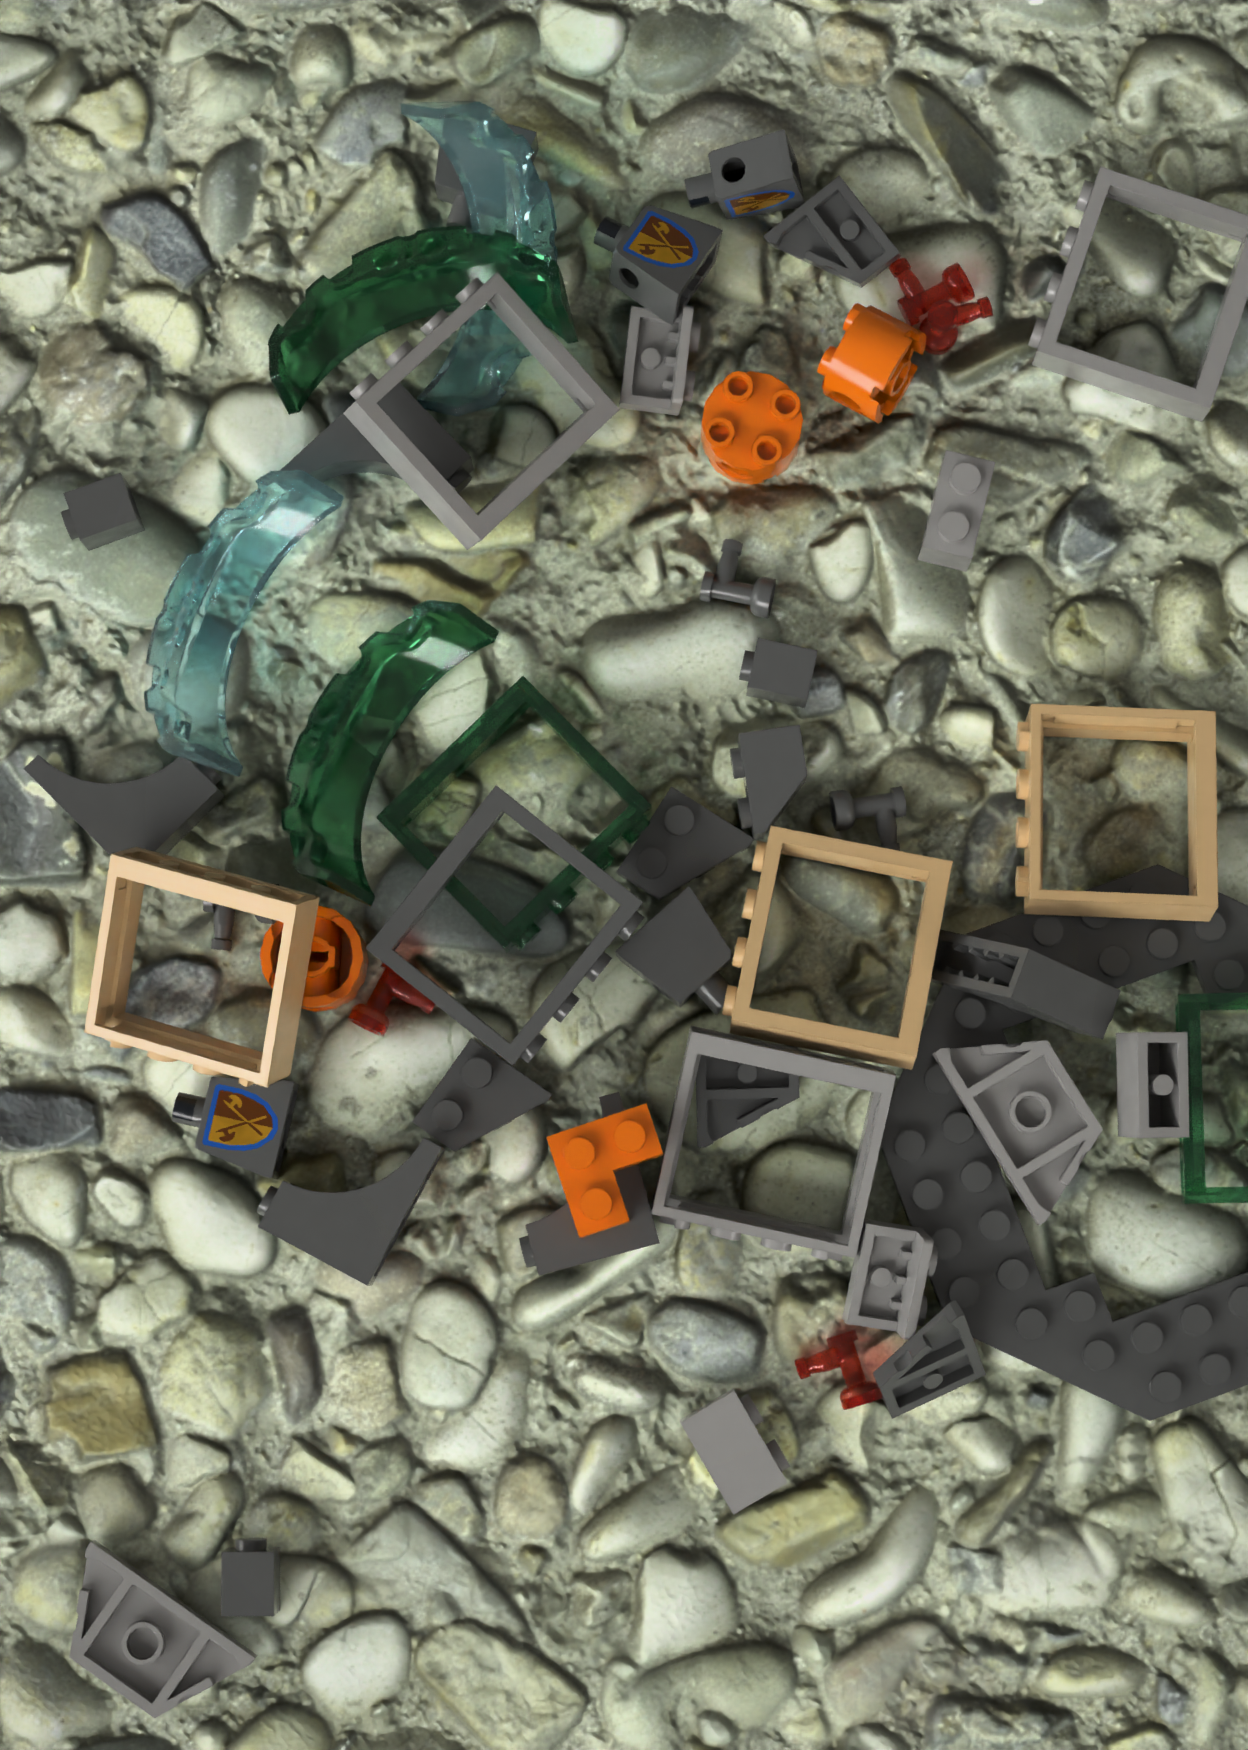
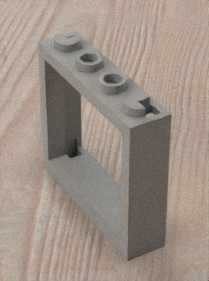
M1100 166L1094 183L1087 180L1084 181L1075 209L1084 212L1079 228L1069 226L1059 255L1068 257L1063 274L1053 271L1044 297V301L1052 303L1047 320L1037 318L1028 346L1037 348L1032 365L1202 422L1211 409L1248 299V215ZM1106 197L1241 242L1193 387L1056 342Z
M498 272L486 283H483L478 277L471 281L455 296L461 305L452 314L448 315L443 309L438 311L420 328L426 337L413 348L408 341L404 342L385 360L391 369L384 376L377 380L370 373L350 392L356 401L343 413L467 550L487 536L620 410ZM487 303L584 413L476 513L381 409L377 402Z
M690 1026L663 1156L651 1203V1214L660 1216L659 1222L674 1225V1228L690 1229L691 1223L711 1227L710 1234L723 1239L740 1240L741 1234L762 1238L760 1243L762 1246L774 1250L791 1251L792 1245L811 1248V1255L813 1257L826 1261L827 1259L841 1261L842 1256L856 1258L896 1074L892 1069ZM701 1055L871 1091L840 1231L671 1194Z

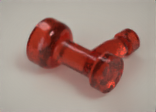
M900 258L889 266V270L893 277L897 278L899 286L905 295L897 300V305L905 321L910 326L919 323L921 315L951 299L957 304H964L975 298L973 288L965 272L957 262L944 269L942 282L927 290H924L919 279L910 270L911 266L906 258Z
M986 296L977 299V302L957 306L945 300L935 302L930 307L927 317L922 320L918 329L926 335L924 350L934 355L949 352L957 341L958 326L968 324L980 317L984 319L993 316L989 298Z
M382 962L380 967L384 971L367 1003L355 1005L347 1019L375 1035L384 1037L389 1027V1019L384 1013L393 996L408 1004L420 1007L421 1011L429 1015L435 1004Z
M856 1329L827 1338L826 1341L829 1347L827 1350L820 1351L808 1358L801 1357L795 1359V1366L800 1379L811 1377V1374L827 1372L841 1367L847 1386L840 1393V1402L843 1410L883 1398L877 1383L870 1380L866 1381L854 1343L855 1340H858Z

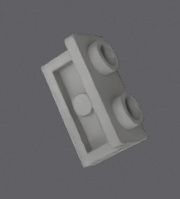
M683 305L681 314L673 325L665 322L644 307L631 306L619 408L678 416L683 401H692L695 371L687 370L688 353H697L701 323L692 322L694 306Z
M864 1219L842 1317L846 1324L896 1331L902 1339L906 1340L915 1335L917 1326L921 1327L924 1324L927 1314V1298L923 1293L927 1276H932L935 1272L938 1251L937 1247L933 1245V1239L922 1228Z

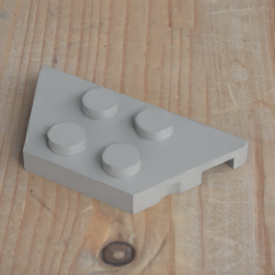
M1048 1040L951 1049L941 1048L932 1055L1035 1223L1041 1225L1047 1221L1051 1210L1062 1192L1069 1185L1079 1169L1080 1163L1102 1132V1127Z
M92 1540L86 1547L85 1558L87 1560L82 1589L79 1591L76 1610L78 1618L76 1630L72 1636L69 1658L153 1718L162 1715L183 1701L210 1688L240 1669L249 1666L258 1656L96 1540Z

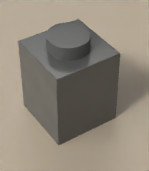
M121 473L63 493L69 508L61 511L67 532L72 540L79 538L88 551L145 531L130 486Z
M758 638L755 652L745 650L739 680L748 681L746 696L805 708L818 650Z
M267 1538L235 1539V1547H228L221 1552V1617L275 1616L280 1611V1547H267Z

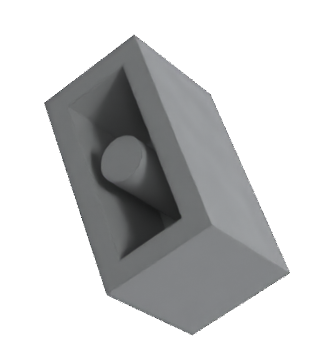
M945 451L918 556L919 561L967 571L973 557L995 466L994 461L953 451Z
M1187 1032L1116 1033L1118 1137H1190Z
M734 1389L680 1420L683 1429L733 1515L788 1483L782 1471L790 1467L776 1440L774 1439L765 1444L755 1426L764 1420L749 1394L739 1398Z

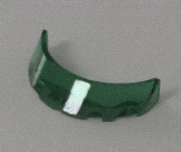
M466 226L436 227L419 230L409 236H396L379 242L352 255V265L340 271L332 278L328 279L324 274L305 290V301L292 314L284 327L280 324L276 325L268 340L270 379L288 414L298 413L319 383L351 353L392 329L418 319L433 316L441 309L446 313L454 312L461 305L455 298L459 292L476 277L483 283H486L496 272L501 275L546 327L561 336L568 344L578 342L562 273L558 264L548 254L543 256L534 249L519 243L516 235L500 230H495L493 235L469 233ZM487 303L479 309L493 311Z
M436 600L424 601L411 607L413 610L411 617L398 624L389 632L376 631L358 647L361 650L359 660L346 674L336 673L318 698L308 716L305 729L297 739L289 762L285 781L292 784L289 806L281 809L282 829L290 835L292 851L295 859L291 861L293 866L305 878L368 906H372L375 895L369 886L364 872L361 853V832L367 797L381 759L405 718L426 692L462 660L495 642L499 634L497 629L460 603Z

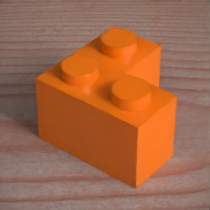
M647 1103L546 1137L579 1238L630 1222L614 1172L663 1156Z

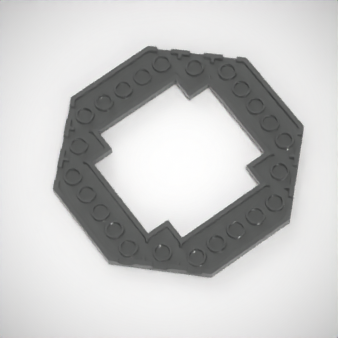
M1158 864L1085 890L1189 895L1188 878ZM1219 892L1218 908L1210 922L1022 913L966 933L968 936L1031 949L1116 989L1192 962L1209 1009L1248 996V905ZM943 984L922 1028L912 1070L903 1069L893 1091L881 1142L884 1158L909 1225L922 1228L933 1239V1245L937 1247V1265L934 1274L929 1276L940 1309L942 1310L950 1302L957 1300L965 1315L973 1338L1149 1421L1248 1385V1271L1113 1321L1095 1273H1089L1045 1289L997 1159L932 1055L941 1048L951 1049L1008 1044L1003 1030L1038 1017Z

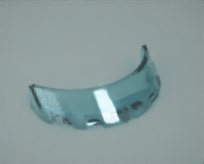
M479 101L400 103L401 114L422 126L438 142L451 161L462 185L472 227L473 268L471 281L478 277L483 283H486L498 272L540 319L543 305L545 302L552 301L555 287L558 249L555 246L554 239L557 225L548 183L545 180L539 179L530 158L534 151L523 135L515 134L500 117L493 113V108ZM486 303L460 327L456 340L442 367L429 385L417 397V401L425 410L452 416H461L493 407L507 393V391L503 390V387L514 374L522 359L532 356V354Z
M302 470L270 471L256 480L258 489L236 508H223L207 526L210 529V538L199 553L186 555L164 597L163 608L156 618L148 646L145 664L153 667L152 686L144 692L146 711L154 715L157 730L160 734V738L157 739L158 743L165 751L172 755L240 777L243 766L238 761L230 744L226 725L225 704L228 675L240 633L258 595L283 558L308 531L329 514L339 509L344 499L343 495Z

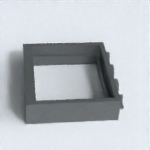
M496 785L365 949L513 1066L519 1058H522L527 1063L532 1060L547 1041V1038L540 1034L552 1017L561 1023L580 998L572 993L584 977L594 982L607 966L612 957L605 953V950L613 940L619 936L622 940L626 941L645 918L637 912L643 902ZM504 813L620 904V907L511 1043L395 951Z

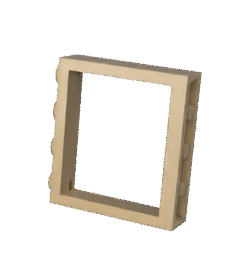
M1031 704L1026 721L1018 722L1016 733L1017 751L1025 752V769H1018L1016 776V799L1025 800V817H1017L1015 834L1016 848H1024V866H1017L1015 876L1016 897H1024V914L1210 922L1218 908L1216 711ZM1043 736L1187 742L1189 895L1043 889Z
M770 826L768 841L757 840L752 864V871L761 872L758 890L747 889L742 913L743 919L751 920L748 938L737 937L732 967L742 968L738 987L727 986L722 1015L732 1017L729 1033L912 1070L918 1053L953 861ZM781 854L926 883L897 1037L750 1008Z
M139 847L112 853L109 862L84 1032L105 1038L104 1040L111 1042L110 1047L121 1049L136 1047L148 1051L147 1056L157 1061L174 1062L180 1060L193 1064V1070L201 1074L221 1075L224 1073L238 1077L239 1083L245 1087L256 1084L268 1088L271 1084L290 1076L320 897ZM144 884L284 923L263 1052L125 1012Z

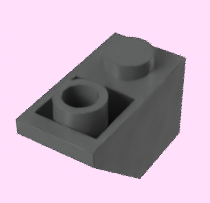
M800 724L739 733L738 748L730 749L734 779L743 778L746 793L745 798L737 799L741 828H751L754 840H760L765 837L770 830V826L774 825L806 781L807 769Z

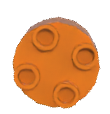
M856 303L845 319L843 330L846 332L837 348L830 346L825 351L817 372L825 376L822 383L825 396L879 424L883 422V414L889 416L909 387L918 368L910 360L914 351L923 355L926 346V335L920 330L871 305L864 307Z
M736 371L726 376L724 381L714 388L706 400L701 421L703 449L713 468L733 482L750 485L763 483L764 480L770 479L775 475L777 477L786 471L797 455L803 423L800 399L787 384L771 374L754 371Z
M318 905L301 1007V1009L312 1012L337 1009L341 1005L352 1001L364 984L369 965L367 949H365L366 943L358 929L351 921L332 908ZM276 921L274 925L272 924L265 933L260 951L262 972L272 989L284 925L280 921Z

